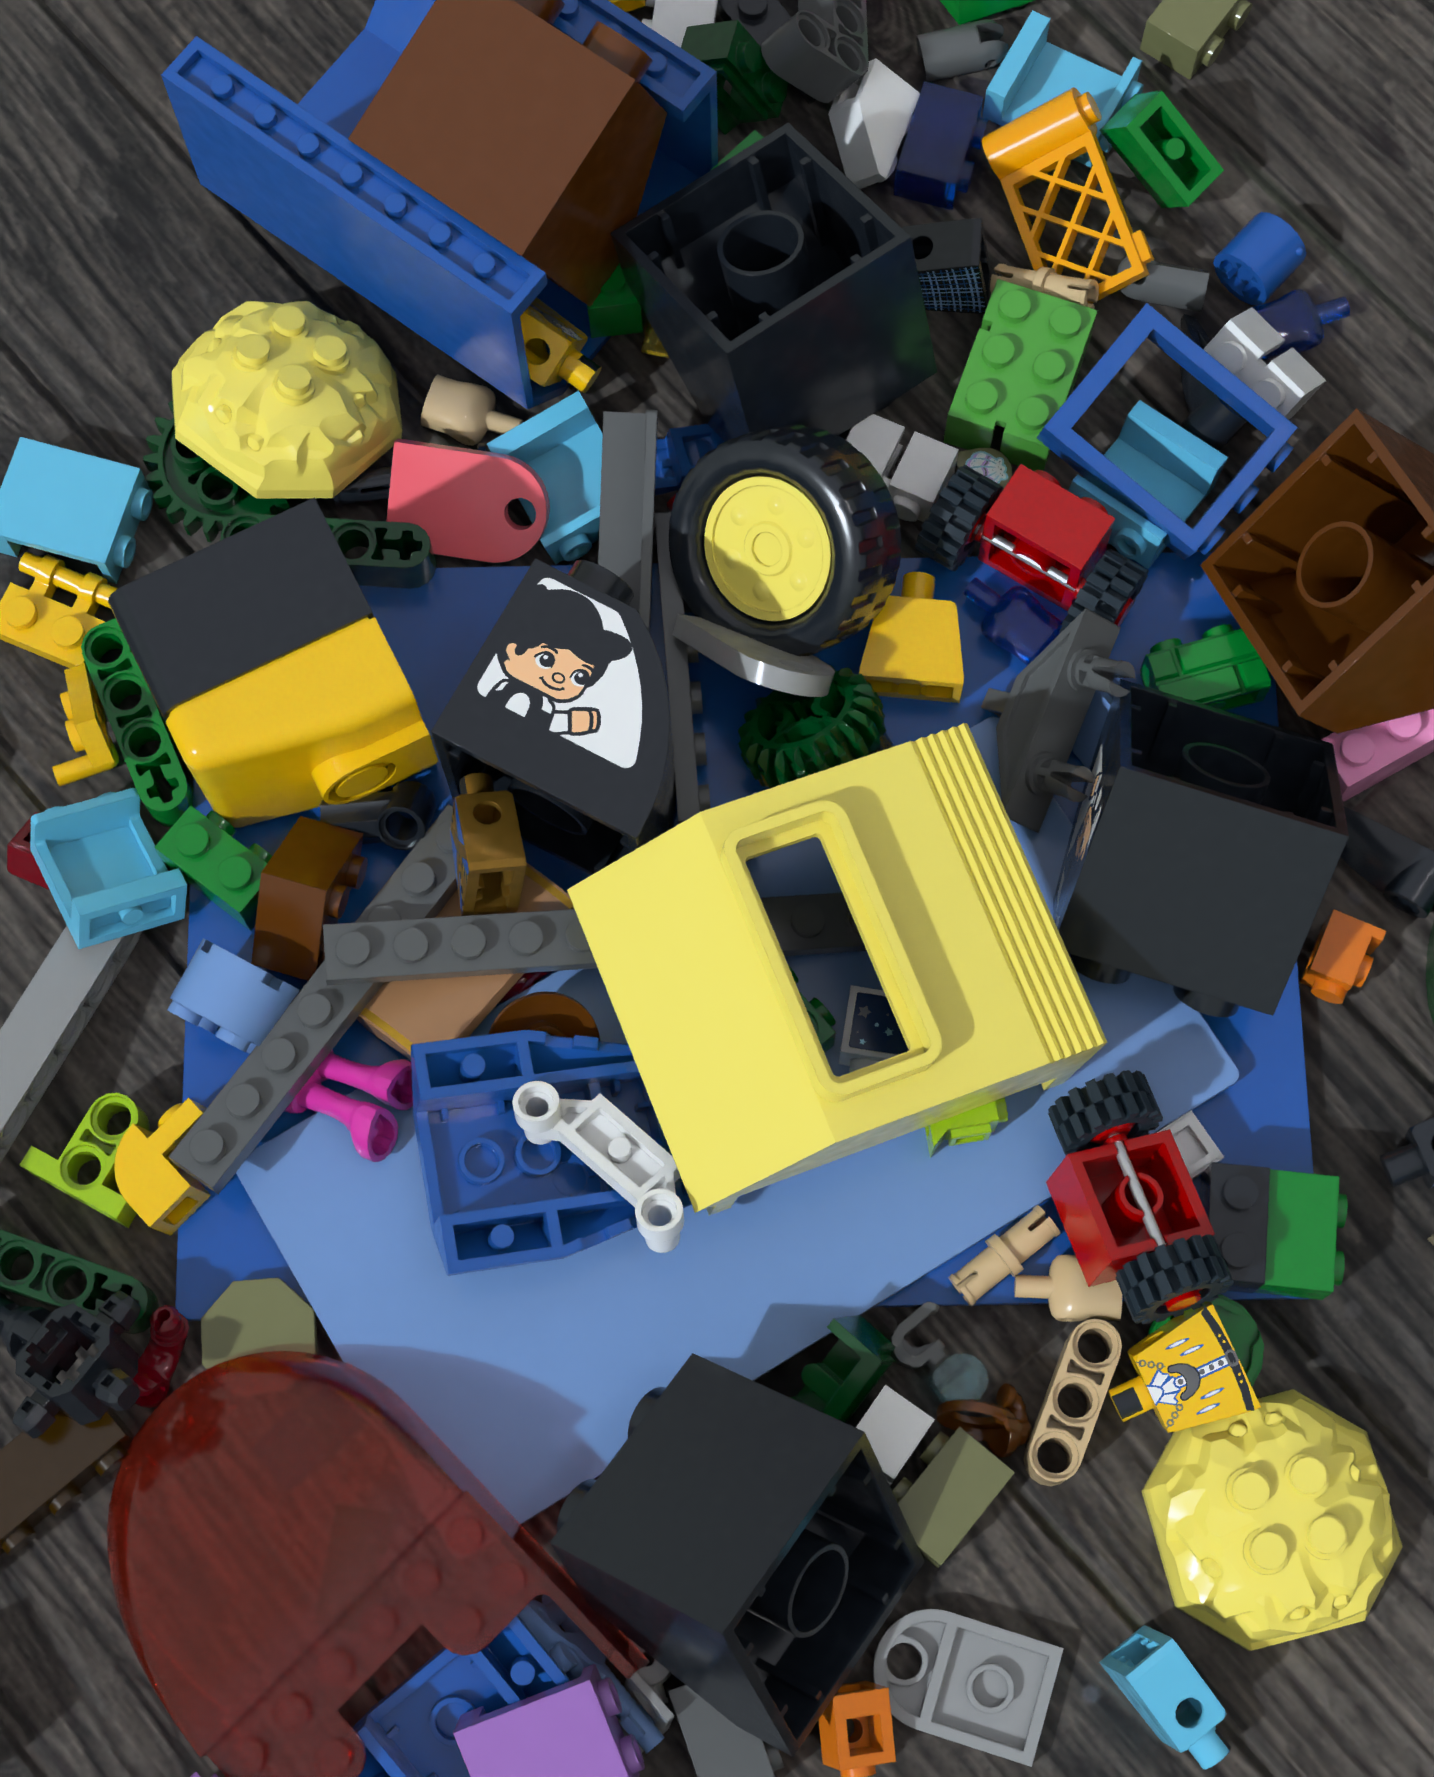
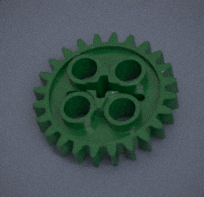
M173 401L168 403L173 418L169 420L156 417L154 420L162 435L146 437L147 444L154 453L143 456L145 466L151 472L145 478L150 490L156 491L153 495L159 509L167 508L166 514L173 525L184 519L183 526L190 536L203 526L207 542L212 543L219 531H222L226 522L238 514L277 515L290 509L289 503L291 501L298 504L307 501V499H256L200 456L193 459L185 458L186 453L190 449L175 439ZM190 481H197V483L191 484ZM222 488L232 490L226 498L221 500L210 499L216 490Z

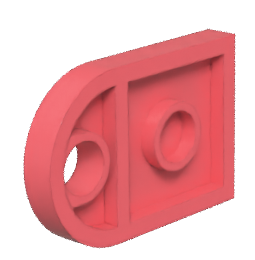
M399 438L394 441L386 522H403L420 526L429 536L434 554L491 563L508 562L527 553L543 535L550 514L548 493L540 476L524 461L500 453ZM523 498L530 501L536 511L534 523L528 526L515 524L508 515V505L511 500Z

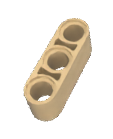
M1091 1319L1082 1322L1070 1333L1064 1343L1024 1453L1025 1469L1031 1479L1040 1485L1055 1486L1062 1484L1077 1472L1083 1460L1122 1350L1120 1334L1113 1325L1105 1320ZM1092 1334L1103 1340L1107 1349L1106 1359L1103 1362H1088L1081 1356L1078 1349V1341L1082 1335ZM1074 1388L1082 1392L1087 1401V1410L1083 1417H1069L1061 1411L1058 1404V1395L1062 1389ZM1042 1443H1057L1064 1449L1067 1455V1465L1063 1472L1050 1473L1039 1464L1037 1454L1038 1448Z

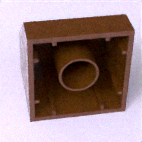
M436 0L348 140L546 273L549 280L591 307L600 294L601 287L611 277L620 263L610 233L637 217L667 116V112L639 84L653 60L627 38L598 21L582 45L552 26L565 6L562 0Z
M1356 408L1200 565L1298 716L1337 734L1434 709V454Z

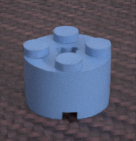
M203 938L170 997L172 1002L167 1010L215 1034L220 1026L215 1035L217 1038L250 1054L256 1046L261 1045L300 990Z

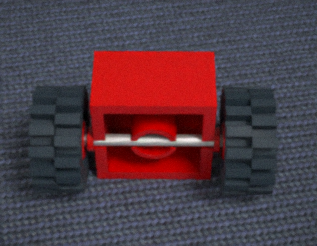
M1022 464L1019 465L1004 489L1000 484L967 465L961 466L957 470L956 475L953 474L949 479L947 487H944L940 492L936 504L932 505L929 511L931 513L925 519L921 527L923 530L918 534L916 540L918 542L915 545V549L949 570L956 571L965 562L967 555L972 553L976 542H981L978 560L1068 611V615L1063 620L1059 633L1086 608L1120 626L1136 601L1135 598L1140 593L1149 570L1112 549L1106 551L1115 518L1108 514V511L1102 504L1089 497L1080 498L1062 488L1058 480L1049 473L1042 470L1033 471Z
M1127 1070L1122 1071L1115 1077L1114 1073L1104 1075L1103 1080L1096 1082L1094 1078L1085 1082L1086 1086L1081 1089L1075 1087L1069 1090V1096L1059 1097L1055 1101L1056 1105H1052L1048 1109V1115L1066 1157L1046 1181V1184L1088 1287L1117 1280L1132 1319L1137 1324L1140 1322L1142 1324H1149L1154 1320L1156 1322L1164 1321L1171 1315L1175 1318L1183 1315L1184 1311L1192 1308L1195 1310L1202 1307L1204 1302H1212L1219 1298L1218 1294L1226 1293L1230 1289L1229 1286L1234 1284V1281L1216 1239L1213 1237L1215 1232L1171 1130L1152 1134L1148 1132L1149 1130H1155L1159 1126L1158 1122L1163 1120V1116L1145 1074L1137 1070L1133 1073Z

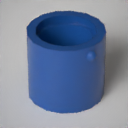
M1260 212L1215 256L1213 264L1219 280L1230 293L1245 303L1259 306L1265 303L1304 262L1306 249L1299 234L1291 225L1274 214Z

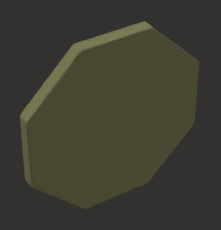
M281 1278L233 1281L201 1318L202 1365L237 1398L285 1395L318 1357L316 1313L312 1306Z

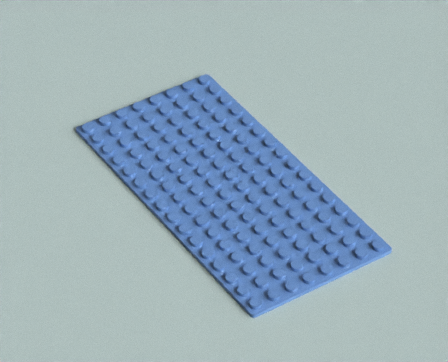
M989 717L971 727L970 731L1001 799L996 732L999 718ZM1053 797L1039 833L1010 820L1052 917H1054V897L1073 826ZM816 837L758 856L746 862L760 898L842 893L822 843ZM868 952L784 956L787 964L799 979L796 986L801 994L808 1001L814 997L821 1001L836 1021V1024L832 1027L836 1032L834 1046L825 1053L832 1073L835 1076L850 1073V1066L839 1064L850 987L852 985L883 990ZM598 968L563 970L553 973L495 1007L469 1036L488 1035L495 1018L514 1000L531 993L547 991L561 993L580 1002L593 1017L599 1031L600 1041L628 1044ZM1077 972L1108 1043L1063 1084L1044 1091L1041 1084L1006 1096L1008 1122L998 1123L995 1132L991 1133L989 1140L949 1146L948 1140H944L930 1158L925 1128L923 1127L741 1195L731 1208L709 1216L706 1209L695 1213L692 1205L683 1208L684 1226L680 1232V1241L677 1247L670 1252L658 1253L651 1250L646 1244L645 1237L641 1235L637 1227L564 1259L451 1276L446 1274L431 1230L414 1125L413 1106L408 1110H398L380 1102L374 1096L360 1089H356L346 1095L355 1100L370 1102L386 1108L396 1118L398 1123L396 1144L391 1153L380 1162H373L362 1158L353 1145L351 1133L347 1127L338 1120L317 1112L254 1149L237 1170L236 1174L450 1551L455 1557L466 1559L566 1498L580 1483L598 1478L628 1439L629 1422L639 1401L650 1390L656 1387H667L692 1353L755 1381L831 1334L832 1332L827 1326L833 1318L862 1315L1032 1210L1036 1205H1040L1050 1199L1052 1196L1046 1181L1066 1155L1049 1118L1048 1109L1050 1106L1056 1105L1055 1101L1059 1097L1069 1096V1090L1075 1087L1081 1089L1086 1086L1085 1082L1094 1078L1096 1082L1103 1080L1104 1075L1114 1073L1116 1077L1122 1071L1130 1070L1131 1073L1136 1070L1141 1071L1142 1074H1145L1163 1116V1120L1158 1122L1159 1126L1155 1130L1148 1131L1149 1134L1160 1131L1190 1110H1194L1234 1085L1239 1078V1071L1200 1012L1185 1005L1177 998L1173 991L1174 985L1135 973H1131L1129 979L1124 983L1108 984L1092 980Z

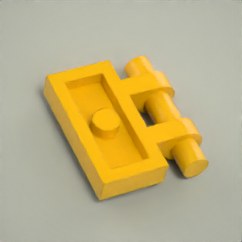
M25 552L20 559L18 569L20 572L35 577V580L30 590L10 582L0 601V640L68 668L85 663L81 649L83 638L89 630L105 622L94 617L99 605L111 609L108 599L117 588L107 585L106 578L92 572L83 575L65 567L63 560L51 555H45L42 558L30 552ZM57 587L77 595L73 607L51 599Z

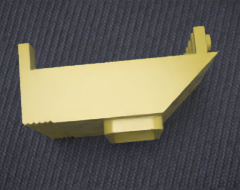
M967 723L699 812L567 889L695 1213L706 1209L710 1216L729 1209L741 1195L1041 1084L1044 1091L1063 1084L1108 1043ZM814 837L820 839L908 1047V1051L842 1076H835L832 1073L746 865V861Z

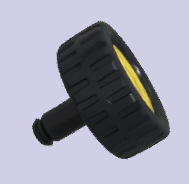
M788 424L760 429L719 444L717 448L708 451L697 461L695 467L690 469L683 479L673 502L669 521V552L678 588L695 617H701L796 656H810L829 649L859 633L883 609L888 596L893 591L898 569L900 568L901 530L897 510L887 485L862 452L858 451L845 439L835 436L827 430L817 427L808 428L800 424Z

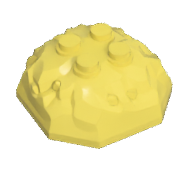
M259 301L244 302L222 316L213 329L204 332L181 356L177 365L172 370L175 439L256 499L334 498L394 446L395 440L402 438L396 373L379 345L359 325L349 320L344 321L335 315L325 312L309 301H295L284 304Z
M1294 1389L1258 1398L1261 1407L1254 1411L1173 1432L1142 1489V1495L1175 1607L1248 1651L1365 1621L1403 1547L1391 1511L1390 1494L1387 1491L1385 1481L1372 1451L1367 1432Z

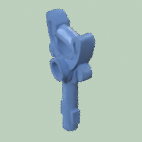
M558 1580L543 1593L542 1603L530 1600L515 1612L571 1681L580 1677L583 1668L592 1664H596L601 1679L608 1677L612 1679L622 1706V1713L616 1716L620 1719V1724L626 1732L635 1736L638 1744L646 1754L665 1738L655 1726L656 1723L641 1705L636 1703L634 1698L631 1697L630 1693L626 1691V1688L605 1664L606 1651L601 1646L604 1641L603 1635L597 1626L588 1621L583 1607L566 1582ZM559 1625L562 1626V1628L565 1630V1632H563V1631L560 1629Z

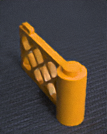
M1073 87L983 136L982 146L991 168L1000 179L1033 269L1037 271L1040 267H1048L1046 261L1053 263L1052 268L1059 275L1062 274L1065 267L1085 274L1084 279H1099L1102 281L1098 284L1099 301L1150 275L1146 264L1153 261L1154 257L1144 232L1138 230L1133 233L1098 142L1096 123L1101 120L1100 110L1089 92L1081 94ZM1088 152L1093 166L1085 186L1083 187L1064 180L1071 160ZM1055 169L1053 176L1047 174ZM1035 179L1050 183L1039 211L1026 207L1019 192V188ZM1098 182L1100 183L1103 193L1095 191ZM1060 187L1081 193L1070 222L1050 215ZM1092 197L1107 202L1110 209V214L1102 233L1081 226ZM1028 215L1036 217L1033 226ZM1046 222L1067 228L1056 257L1043 253L1039 245ZM1116 228L1121 239L1113 237ZM1078 232L1099 239L1088 268L1067 261ZM1109 244L1124 248L1131 264L1130 268L1112 277L1099 272Z

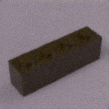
M109 1408L100 1420L85 1425L78 1424L59 1411L55 1415L57 1420L39 1437L32 1439L24 1432H21L0 1450V1555L5 1552L8 1556H11L23 1549L36 1537L37 1532L34 1527L51 1513L57 1517L68 1511L83 1497L84 1493L80 1488L97 1474L102 1478L110 1475L128 1460L130 1454L127 1449L138 1440L112 1408Z

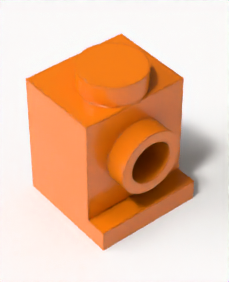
M1334 909L1321 927L1299 983L1311 987V993L1321 1000L1333 1004H1342L1347 992L1353 985L1359 988L1363 986L1374 960V957L1369 955L1383 941L1386 931Z
M869 1681L842 1684L818 1720L822 1761L824 1765L839 1770L841 1777L872 1776L876 1774V1765L896 1762L889 1687ZM852 1719L855 1729L852 1736L848 1738L846 1720Z

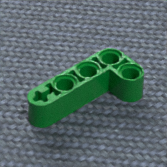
M116 618L88 631L83 638L81 646L82 655L140 799L156 822L165 827H172L190 805L193 807V786L166 722ZM123 649L122 654L117 660L111 663H100L103 655L109 650ZM135 694L142 695L140 702L134 708L129 710L119 709L121 702L126 697ZM150 741L161 742L160 748L155 754L149 757H138V752L142 745ZM166 778L173 789V800L167 803H163L165 802V797L157 780Z

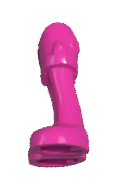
M332 1049L284 1111L302 1113L306 1109H310L338 1120L350 1131L353 1145L359 1155L367 1160L380 1162L391 1153L398 1138V1123L394 1115L386 1108L370 1102L352 1099L321 1085V1083L327 1079L335 1080L363 1090L388 1106L398 1110H408L413 1106L411 1061L400 1059L386 1062L380 1066H370L336 1055Z

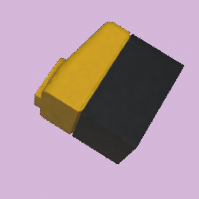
M315 497L118 588L110 595L108 603L185 764L214 812L223 817L234 828H241L318 808L322 800L331 805L349 803L379 792L439 762L413 692Z

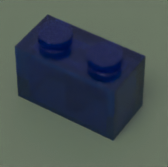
M924 81L897 164L894 187L895 196L953 211L958 191L968 193L975 168V163L968 161L972 148L981 150L982 138L986 135L989 119L981 117L983 96Z

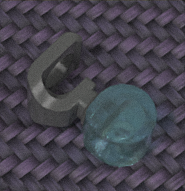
M932 1302L924 1303L901 1322L890 1336L889 1341L896 1346L890 1356L896 1364L910 1370L919 1369L927 1364L930 1368L929 1386L942 1402L953 1399L979 1400L985 1393L988 1385L987 1370L979 1359L966 1353L946 1355L943 1351L945 1344L940 1338L933 1343L919 1348L910 1346L904 1337L929 1316H935L938 1312L939 1305Z

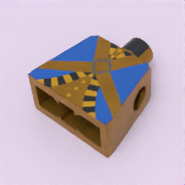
M473 773L466 775L459 781L460 795L454 798L450 827L461 916L518 912L527 863L513 794L507 790L494 791L493 780L489 774Z

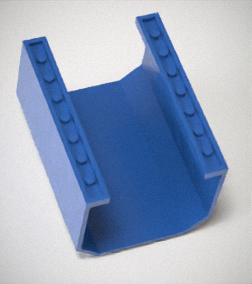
M376 0L365 29L298 104L196 36L161 74L197 177L202 186L527 410L561 396L566 392L571 384L564 379L546 387L530 379L520 316L537 297L587 335V342L580 353L592 360L611 336L591 338L587 305L549 280L546 273L348 140L436 0ZM562 0L565 6L552 26L582 45L598 21L627 38L653 60L639 84L667 112V116L638 210V216L708 173L718 163L717 71L608 0ZM546 343V350L550 355V348Z

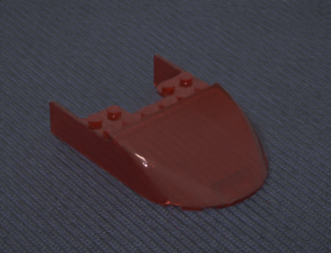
M272 1351L240 1356L217 1364L191 1378L160 1403L132 1440L127 1450L129 1455L122 1461L115 1479L108 1513L107 1552L115 1600L125 1632L151 1686L176 1726L199 1757L202 1758L207 1755L226 1777H359L366 1761L365 1745L359 1734L341 1716L338 1710L422 1625L452 1653L464 1656L475 1654L487 1647L536 1596L544 1594L552 1598L627 1679L639 1673L649 1663V1660L620 1630L589 1606L572 1578L421 1418L388 1386L371 1374L349 1363L309 1352Z

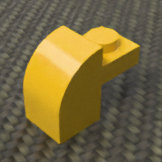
M190 1098L184 1103H179L169 1108L159 1119V1128L154 1133L133 1123L123 1135L115 1156V1178L123 1198L150 1228L169 1236L211 1196L197 1179L179 1168L169 1158V1155L207 1109V1107Z

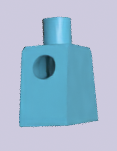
M1143 1625L1099 1662L1163 1743L1180 1753L1189 1750L1203 1769L1216 1765L1230 1752L1231 1746L1216 1728V1725L1227 1715L1225 1709L1172 1637Z

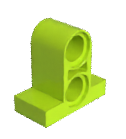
M108 1093L99 1097L91 1105L58 1160L31 1145L20 1166L40 1180L129 1228L137 1213L122 1195L115 1192L118 1188L115 1178V1156L119 1143L127 1129L119 1135H108L107 1125L113 1115L123 1111L130 1112L131 1114L129 1127L134 1123L150 1131V1124L146 1113L128 1096L120 1093ZM90 1160H99L101 1171L97 1179L90 1184L79 1185V1169Z

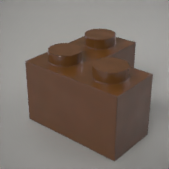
M303 816L299 817L261 872L251 964L307 981L312 977L325 960L323 925L338 923V919L342 917L346 909L350 890L352 888L358 890L364 881L368 858L361 856L363 833Z

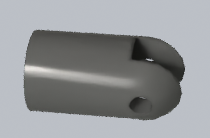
M979 20L916 35L918 53L924 61L925 82L929 83L981 71L1000 64L1006 57L1009 49L1007 43L999 41L1004 33L1003 26L994 20Z
M1128 256L1120 262L1116 274L1131 267ZM1153 260L1146 264L1150 275L1120 289L1125 296L1140 300L1143 303L1201 312L1209 273H1207L1208 270Z

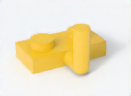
M85 663L64 670L68 691L60 693V698L68 718L65 721V726L75 752L85 750L87 755L52 766L54 776L60 787L113 769L119 762L118 753L109 735L104 707Z

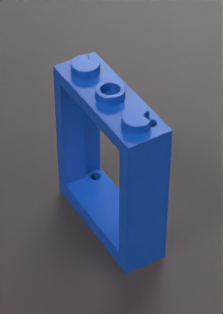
M1146 303L1036 438L1086 480L1165 531L1167 536L1163 543L1185 561L1197 550L1206 555L1226 531L1219 525L1221 520L1231 508L1239 514L1260 490L1253 484L1254 480L1264 468L1273 473L1287 458L1293 447L1286 441L1298 427ZM1146 338L1267 437L1193 528L1188 526L1072 430L1077 421Z

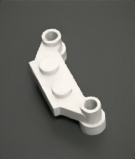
M532 1081L522 1085L515 1092L512 1104L515 1119L518 1125L524 1129L526 1138L538 1145L547 1144L551 1141L563 1143L635 1207L638 1230L645 1237L646 1244L651 1250L658 1253H666L676 1248L680 1241V1232L684 1226V1212L682 1202L676 1195L675 1182L681 1176L673 1156L601 1093L593 1100L559 1099L556 1089L546 1082Z

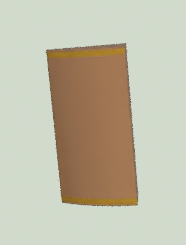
M527 863L518 912L515 913L574 909L568 893ZM458 889L435 918L461 916ZM524 973L384 982L359 1014L357 1020L370 1033L411 1060L412 1044L469 1037Z

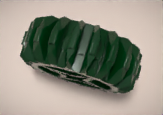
M849 667L838 671L834 669L835 673L829 693L824 697L800 696L772 689V692L767 697L755 699L757 708L749 710L744 714L746 723L738 729L741 738L738 745L741 749L740 754L753 778L758 780L762 787H776L867 756L869 752L876 751L881 747L880 737L887 731L884 724L885 715L882 710L884 707L877 692H874L871 684L865 680L862 674H854Z

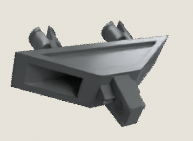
M1088 608L1084 609L1017 675L1011 692L988 688L981 705L982 709L993 712L1000 717L996 732L1002 804L1010 820L1037 833L1040 831L1054 794L1065 797L1073 802H1081L1088 797L1071 787V783H1093L1091 770L1084 766L1069 764L1067 761L1095 691L1098 690L1110 693L1112 696L1123 697L1130 691L1114 683L1113 679L1135 678V670L1130 662L1109 659L1121 627Z

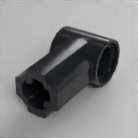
M404 781L394 786L391 791L372 793L345 804L331 805L322 800L320 804V822L363 833L362 844L385 843L396 850L406 851L413 849L419 840L424 838L436 811V798L426 785L417 781ZM399 812H406L410 814L414 819H408L402 816Z

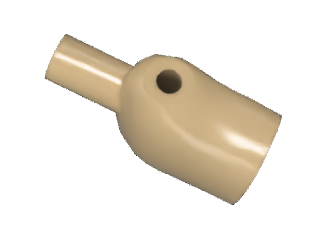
M437 374L424 402L421 413V426L445 433L465 445L472 446L478 444L483 439L487 430L502 435L523 423V419L495 411L496 396L488 387L453 380Z
M1058 1255L1051 1262L1048 1276H1015L1014 1297L1048 1299L1050 1312L1058 1321L1075 1322L1091 1319L1120 1321L1122 1292L1117 1280L1088 1287L1076 1255Z

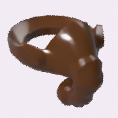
M1004 1383L999 1388L996 1397L997 1405L975 1399H953L943 1402L937 1409V1421L942 1426L954 1431L960 1426L978 1442L986 1441L993 1454L1000 1458L1011 1456L1019 1446L1025 1444L1032 1430L1031 1423L1028 1421L1026 1404L1022 1396L1017 1393L1013 1385ZM955 1411L979 1412L991 1415L992 1417H972Z

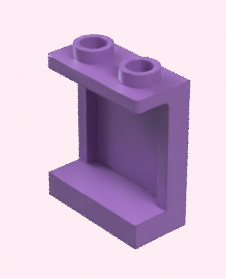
M596 1664L583 1668L581 1676L577 1679L486 1714L484 1706L461 1714L453 1732L470 1777H639V1771L645 1769L643 1756L633 1734L624 1736L616 1715L622 1713V1706L616 1687L610 1677L601 1679Z

